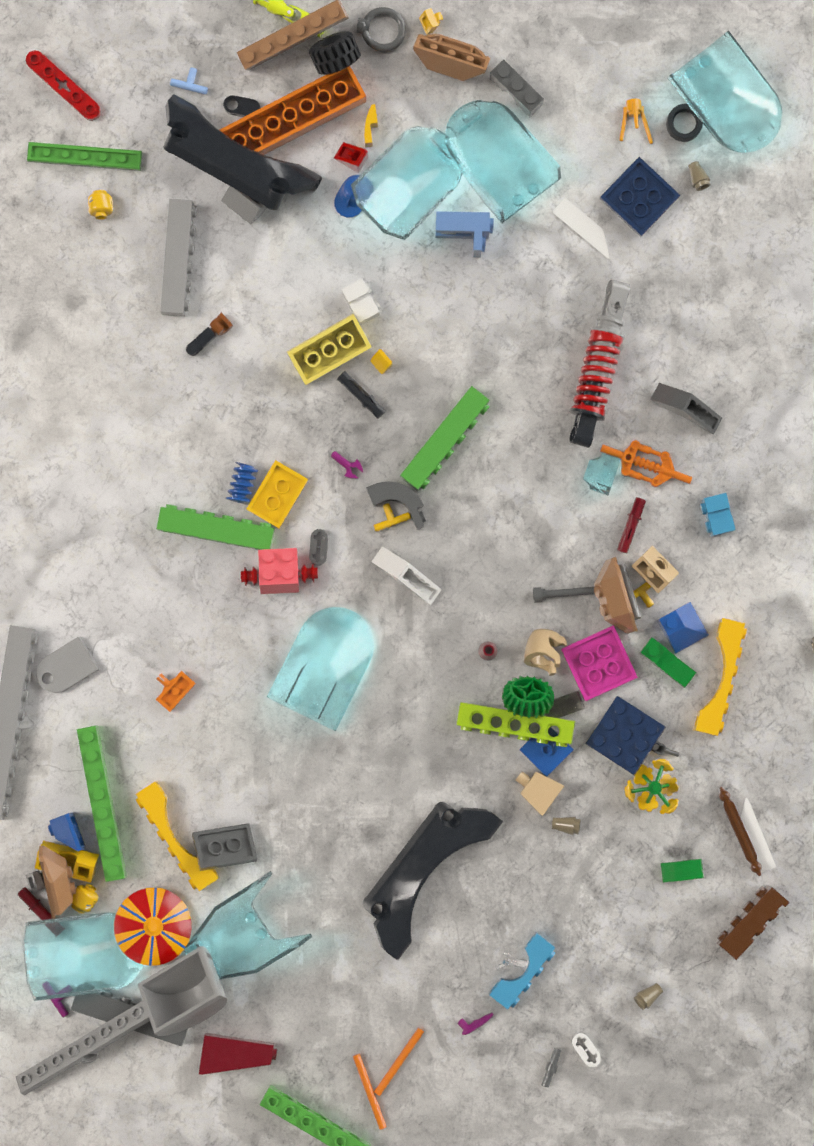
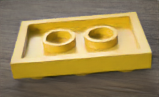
M275 460L246 510L280 529L307 484L308 479Z

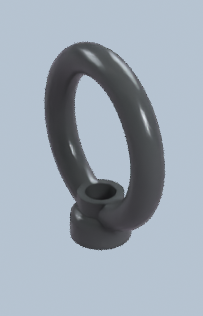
M379 7L367 13L364 19L358 18L356 33L362 34L364 41L371 48L386 52L397 48L403 42L406 35V25L398 12L391 8ZM388 15L397 22L399 31L394 41L388 44H381L371 38L369 26L374 17Z

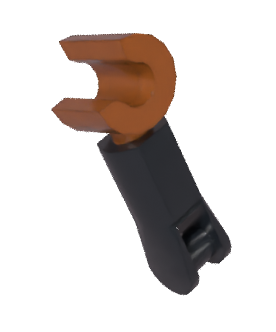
M222 312L210 323L211 328L207 327L196 339L186 346V352L190 356L197 355L217 337L216 333L221 336L233 327L232 323Z

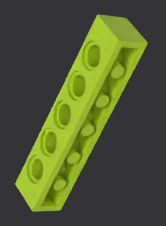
M460 702L457 725L461 726L460 730L472 732V728L480 729L479 733L491 735V731L499 732L498 736L510 738V734L518 735L517 739L529 741L530 737L536 738L537 743L548 744V741H554L556 746L567 747V744H572L575 721L547 716L541 717L539 715L537 719L534 717L529 719L528 717L521 718L520 715L514 716L513 712H508V710ZM477 713L483 717L482 723L478 725L473 722V716ZM494 717H500L502 720V724L498 728L492 726L491 721ZM513 720H519L521 723V728L517 731H513L510 727ZM532 723L540 725V731L537 734H532L529 730ZM552 726L559 728V734L556 737H551L548 733L549 728Z

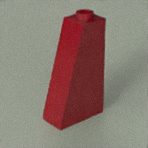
M205 1033L199 1074L204 1075L271 1065L272 1060H276L277 1048H274L275 1043Z

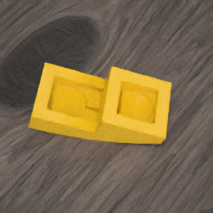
M375 104L371 105L366 117L364 130L365 148L373 147L371 128L378 127Z

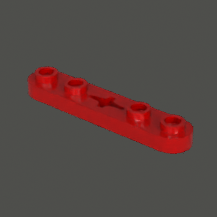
M36 50L30 51L27 54V66L79 114L89 121L99 118L101 110L97 102L45 55ZM56 79H58L62 83L67 82L66 85L70 92H68L64 88L60 90V85L56 81Z

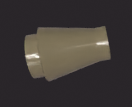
M699 161L689 164L693 188H696V191L708 188L710 186V178L700 166Z
M553 817L552 829L574 836V834H579L581 819H576V817Z
M655 983L636 993L634 1000L642 1010L645 1008L649 1009L659 995L663 993V990Z

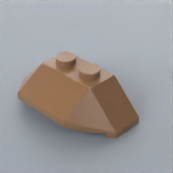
M418 34L413 46L414 52L428 70L461 81L484 74L490 62V58L485 56L476 46L441 34L425 36Z
M613 557L606 560L594 582V593L599 599V609L604 620L629 634L638 630L617 558Z
M39 846V861L52 920L57 921L73 902V894H76L75 883L70 880L72 878V868L67 866V861L64 857L45 846Z

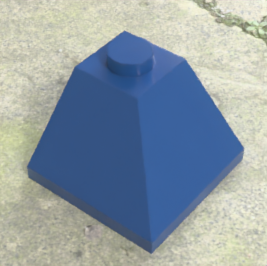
M691 602L657 620L675 654L709 636Z
M74 812L49 821L48 829L51 836H55V839L76 851L86 849Z

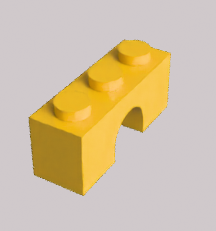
M43 840L41 846H45L66 859L67 866H71L73 871L72 878L92 882L97 870L99 854L84 850L76 851L71 847ZM38 850L35 869L42 870Z

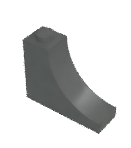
M662 383L658 384L651 397V400L661 408L686 418L711 434L715 433L722 420L720 415L692 393Z

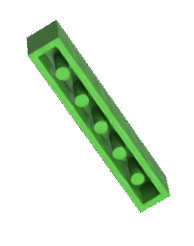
M471 386L401 473L400 478L417 491L420 488L424 490L430 483L428 478L432 473L436 475L442 468L440 463L443 459L448 460L454 453L452 448L455 444L460 445L465 439L464 433L467 429L472 430L477 424L476 418L479 414L484 415L490 406L487 404L490 400Z
M166 504V507L160 508L156 528L158 531L257 550L271 549L275 529L271 528L269 523L260 522V525L252 524V520L241 519V522L234 521L232 516L222 515V518L214 517L215 513L204 511L203 514H198L195 509L185 508L182 511L177 510V506Z

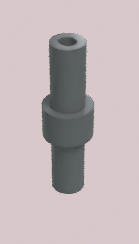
M554 1048L550 1062L546 1064V1073L541 1084L544 1087L549 1088L554 1073L556 1074L557 1062L561 1054V1050Z

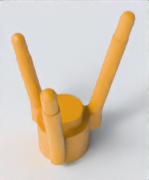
M636 98L627 100L626 107H623L619 140L623 141L627 115L629 114V117H634L635 128L638 129V116L641 114L648 141L652 144L653 141L644 113V106H641V100Z

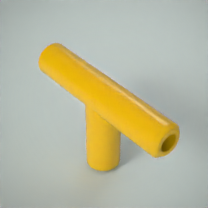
M386 503L383 505L387 520L374 524V529L377 532L410 520V513L407 512L394 517L390 504Z
M645 582L633 592L635 598L640 596L647 608H650L654 603L646 591L652 587L648 582Z

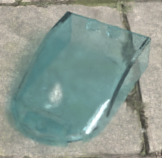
M476 100L460 107L449 119L445 133L448 153L480 199L501 223H504L561 179L560 165L505 105L496 101Z

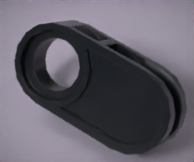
M235 95L226 97L223 102L225 111L230 115L245 117L260 109L258 101ZM229 101H236L238 107L235 110H230L227 107Z

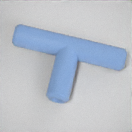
M190 68L186 82L173 78L170 81V85L205 95L208 92L207 87L194 84L197 73L196 68Z

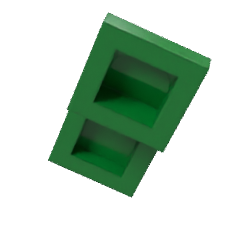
M702 859L661 863L663 883L704 878Z

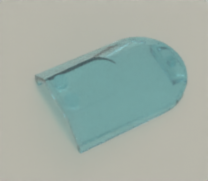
M730 31L725 32L700 54L667 77L717 142L729 150L741 153L760 150L767 146L780 130L782 106L778 95Z
M416 126L406 130L351 184L357 206L383 233L406 240L458 186L463 171L461 170L460 162L462 158L457 146L446 134L433 127Z
M341 607L325 608L310 616L303 624L267 697L336 731L373 656L374 640L366 621L357 613Z
M97 913L25 923L22 945L26 981L34 1001L114 991L134 981V978L141 971L143 964L134 962L119 948L114 936L116 913Z

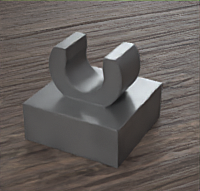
M39 870L25 875L31 893L45 889V883L42 881L43 874Z

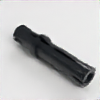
M346 371L338 377L337 380L362 403V407L367 408L377 419L385 413L386 410L374 400L375 397L373 395L370 396Z

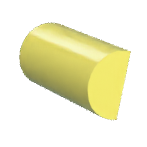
M351 314L286 352L302 381L307 385L370 349L371 345L355 315Z

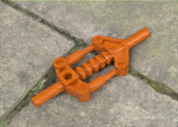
M637 440L632 441L624 452L603 444L600 452L621 459L620 473L622 476H629L637 480L642 479L650 482L653 487H658L671 478L688 484L692 480L691 476L674 470L670 454L667 451L662 453L655 451L651 447L640 444ZM637 450L659 456L662 464H655L654 461L650 462L649 459L645 460V458H640L638 455L636 457ZM632 463L635 466L639 465L640 468L644 467L643 469H648V471L658 472V475L653 479L643 476L642 473L631 470Z

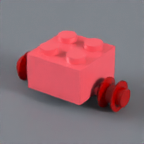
M297 548L258 550L259 572L257 573L255 567L251 571H247L246 567H244V571H241V583L245 582V586H247L248 582H252L255 586L259 580L261 594L298 593L299 578H302L304 583L307 582V579H311L313 583L314 579H318V567L314 568V564H312L311 568H307L304 564L300 572L298 569Z

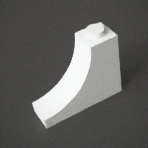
M383 546L371 561L430 605L442 590L410 563Z

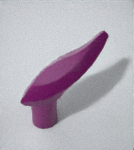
M489 1013L480 1019L474 1020L470 1025L462 1018L457 1024L463 1029L462 1035H467L484 1025L494 1014Z

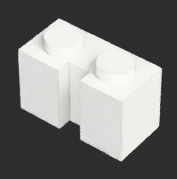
M360 279L341 289L359 325L380 315L379 309H381V306L377 299L373 300L369 293L372 290L368 282L364 283Z

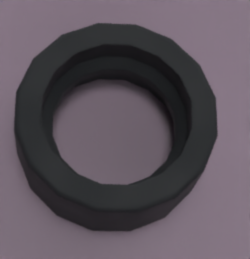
M686 103L679 104L671 110L667 117V131L677 141H691L700 133L703 126V117L695 106ZM681 112L692 114L696 121L694 130L686 134L678 132L673 123L677 114Z

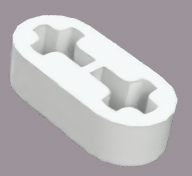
M576 1033L572 1037L573 1047L587 1066H597L601 1061L598 1050L585 1033ZM577 1037L586 1039L584 1040L585 1049L580 1044L576 1045L578 1042ZM589 1050L592 1055L597 1054L595 1062L587 1061L589 1057L586 1051Z

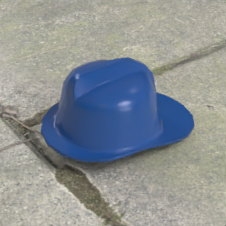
M352 175L344 181L334 200L335 209L341 216L346 218L354 217L363 210L372 194L370 181L361 175Z

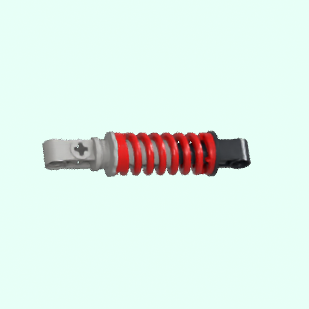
M610 279L606 288L601 315L597 317V327H590L591 336L588 338V343L591 346L585 349L588 356L583 358L585 366H582L580 369L583 375L578 378V382L581 385L576 387V393L579 395L573 398L574 403L577 405H573L569 410L571 414L576 415L569 437L570 443L589 448L593 441L596 422L605 420V406L600 405L598 407V404H607L608 399L600 396L601 393L610 394L611 392L609 388L603 387V384L613 383V380L608 378V376L616 372L615 369L611 368V364L616 365L618 363V360L613 358V356L619 355L620 350L615 347H620L625 339V335L620 333V329L624 323L622 317L630 292V284Z

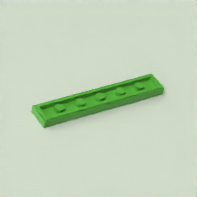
M28 142L27 162L141 171L142 151Z

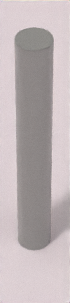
M620 564L619 568L635 620L641 618V614L625 564Z

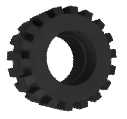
M349 31L329 35L316 42L309 49V54L317 73L321 75L341 71L355 63L361 56L354 36Z

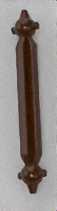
M720 787L719 799L724 802L723 808L746 860L751 863L750 869L758 876H761L762 865L757 861V854L736 806L730 800V793L723 787Z

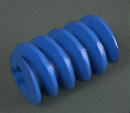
M235 462L240 467H234L233 469L238 474L231 476L236 482H230L229 485L234 489L227 491L232 497H226V499L244 504V502H250L246 495H252L248 488L254 487L250 480H256L252 473H256L258 470L253 466Z

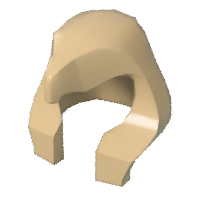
M534 630L527 640L524 663L528 666L548 671L549 676H554L556 674V667H560V655L553 647L560 645L566 647V639L553 630ZM543 655H546L554 659V663L550 660L545 659Z

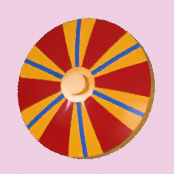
M145 888L132 893L121 903L114 919V936L119 948L128 958L143 965L157 966L172 961L183 952L191 936L192 922L188 908L177 895L162 888Z

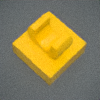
M430 8L425 10L419 17L426 35L433 33L439 26L440 21L443 20L441 12L434 14Z

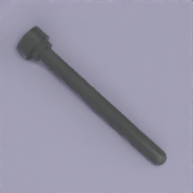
M541 587L533 588L534 603L542 602L546 598L595 594L594 587L545 590L541 589Z

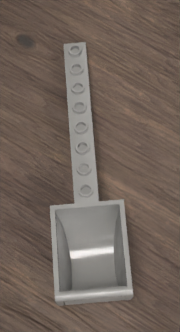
M204 946L198 947L138 983L143 1001L16 1076L20 1094L26 1095L80 1062L86 1064L95 1061L99 1057L98 1052L149 1021L151 1022L154 1034L166 1036L189 1029L212 1017L226 1005L227 998L210 952Z

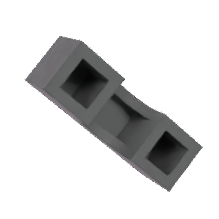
M504 59L490 72L489 79L502 91L506 90L515 99L516 105L529 118L543 105L544 98Z

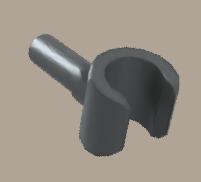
M658 741L656 744L659 745V748L657 750L652 749L653 752L659 755L666 753L676 757L679 756V752L666 748L664 744Z

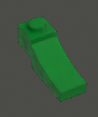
M652 637L639 652L653 663L654 666L684 688L697 673Z

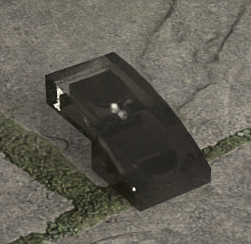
M579 690L554 699L552 709L549 710V713H545L544 716L560 718L585 709Z

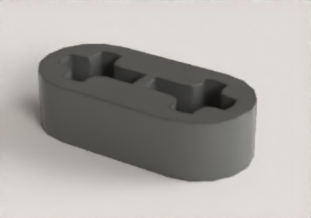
M322 529L314 530L310 539L309 558L311 563L316 566L324 564L327 559L328 535ZM318 533L325 537V540H321V546H317V540L314 539V536H317ZM317 549H320V555L324 556L319 562H316V559L313 558V555L317 553Z

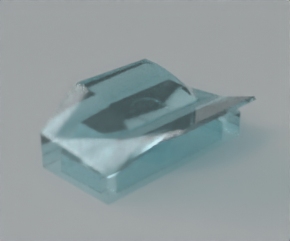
M602 453L598 458L589 460L583 480L588 483L590 490L608 496L621 459Z

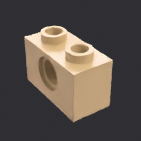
M653 545L632 565L657 593L661 592L679 574Z

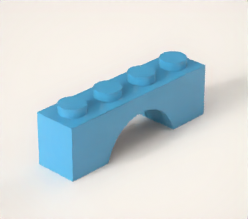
M537 932L524 947L529 959L526 971L516 979L507 980L500 978L489 992V995L507 1010L510 1006L512 1008L515 1007L520 1000L518 998L519 994L522 991L525 993L532 984L530 980L533 976L538 977L544 969L542 967L543 963L546 960L549 962L555 955L553 951L555 947Z

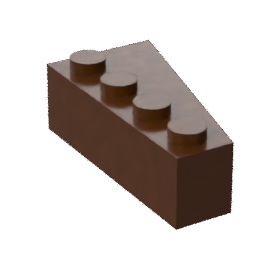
M769 885L761 886L755 893L756 898L752 902L749 900L742 908L744 912L732 919L730 922L732 926L727 931L723 930L717 937L719 940L717 944L735 960L754 942L753 937L759 936L766 929L767 924L765 923L774 920L779 915V908L782 905L786 907L790 903Z

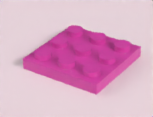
M614 625L561 649L584 701H588L638 678Z

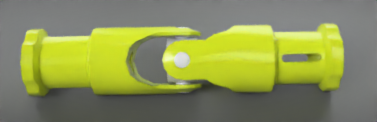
M253 0V4H259L267 8V11L274 15L283 16L290 23L295 22L292 21V18L295 17L296 10L300 11L301 18L310 14L294 5H289L288 7L283 0H267L268 2ZM324 32L318 34L317 37L321 38Z

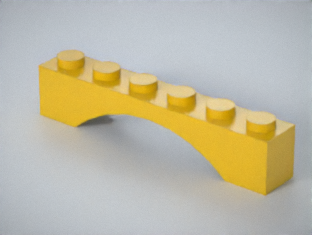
M725 618L720 619L716 639L723 656L722 679L713 698L705 707L698 711L694 731L718 736L723 731L724 722L722 717L723 714H727L729 703H726L728 695L731 696L733 690L731 680L732 676L735 677L737 674L738 666L735 664L737 658H740L742 653L740 643L741 639H745L747 629L744 628L745 623Z
M155 781L136 793L138 797L135 799L141 809H146L148 813L146 815L151 825L155 824L159 829L157 831L158 836L162 841L166 840L169 847L167 849L172 857L176 856L179 860L178 866L183 873L187 872L191 878L188 881L192 888L201 891L220 877L215 869L200 871L197 856L187 851L175 838L167 818V796L159 783Z

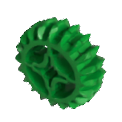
M528 675L526 677L519 676L518 679L513 677L512 681H508L504 685L502 702L504 707L508 709V712H513L514 716L520 715L521 718L528 717L529 719L534 717L537 719L538 715L543 717L545 713H549V710L552 709L554 692L552 686H549L548 682H543L542 678L536 679L535 676L532 678Z

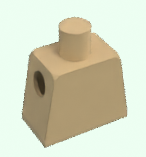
M522 771L515 780L524 786L520 794L542 816L564 787L562 784L538 772L529 777Z

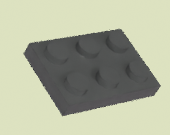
M249 823L192 833L200 871L257 862V854Z

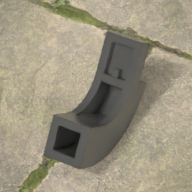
M389 481L366 487L374 507L387 501L399 502L408 509L416 529L424 527L423 522H426L423 512H418L417 510L424 507V505L412 489L403 484Z

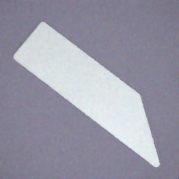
M564 198L553 210V214L609 259L604 230L568 199Z
M745 798L741 820L757 854V861L762 865L761 873L775 868L776 864L749 799Z

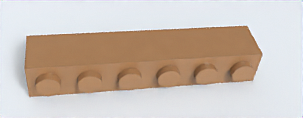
M335 0L236 53L244 69L249 71L349 19L341 1Z

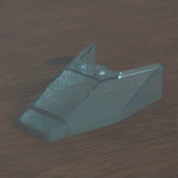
M270 871L215 906L188 942L184 952L187 955L198 947L204 946L210 952L217 974L221 980L257 973L303 945L312 938V935L310 933L275 939L254 908L253 900L272 876Z

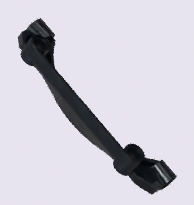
M175 94L168 99L165 106L167 125L172 129L163 146L164 150L168 153L174 154L271 210L279 209L287 193L293 195L306 190L315 192L318 188L322 176L302 165L278 160L249 149L214 127L195 105Z
M445 802L437 803L370 893L364 898L363 907L376 918L373 925L380 946L396 960L400 959L412 943V912L423 884L434 869L454 852L470 844L491 839L503 823L491 811L478 808H461L457 812Z

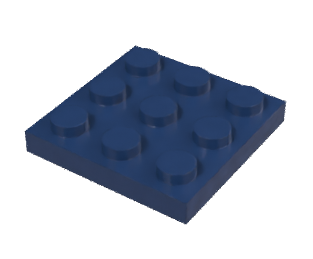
M638 157L602 194L600 200L634 232L642 237L680 197V194L643 159Z
M616 696L586 742V745L635 776L666 727L619 696Z

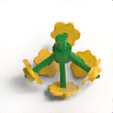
M665 759L653 760V766L659 769L656 780L652 781V768L641 765L635 774L633 782L645 786L647 783L649 785L648 787L634 789L631 780H628V785L624 788L626 798L634 802L635 793L643 792L641 796L637 797L639 802L638 808L651 812L659 805L655 796L658 794L664 802L661 806L660 814L674 812L679 800L672 798L667 801L663 794L672 796L673 793L679 790L676 784L677 779L671 777L670 774H664L662 779H660L663 771H673L674 768Z

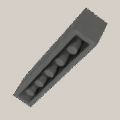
M84 984V986L78 987L71 1010L108 1022L136 1004L132 1003L130 998L121 996L119 999L113 997L112 992L102 990L101 993L95 991V987ZM149 1021L134 1031L182 1046L188 1029L171 1035L158 1036L154 1034L151 1022Z

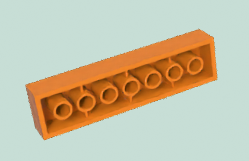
M349 66L341 71L326 74L219 129V131L243 146L265 155L366 103V95L352 68Z

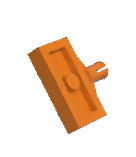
M183 671L170 681L162 673L159 675L160 677L156 678L165 686L156 700L169 712L178 705L196 684Z

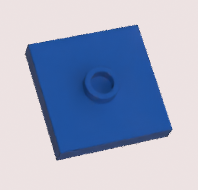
M550 727L549 735L551 737L558 736V733ZM530 738L519 750L547 777L574 749L569 744H567V747L556 746L554 741H548V744L537 743L536 738Z

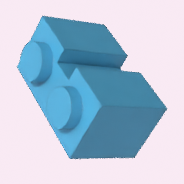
M727 493L702 499L700 508L702 515H706L707 522H705V528L711 537L736 530L730 512Z

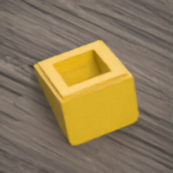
M379 349L370 360L381 374H384L393 365L382 349Z

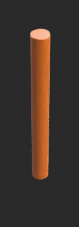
M417 1028L374 1093L381 1096L423 1035L424 1031Z
M360 1053L353 1055L352 1057L380 1130L384 1129L387 1126Z

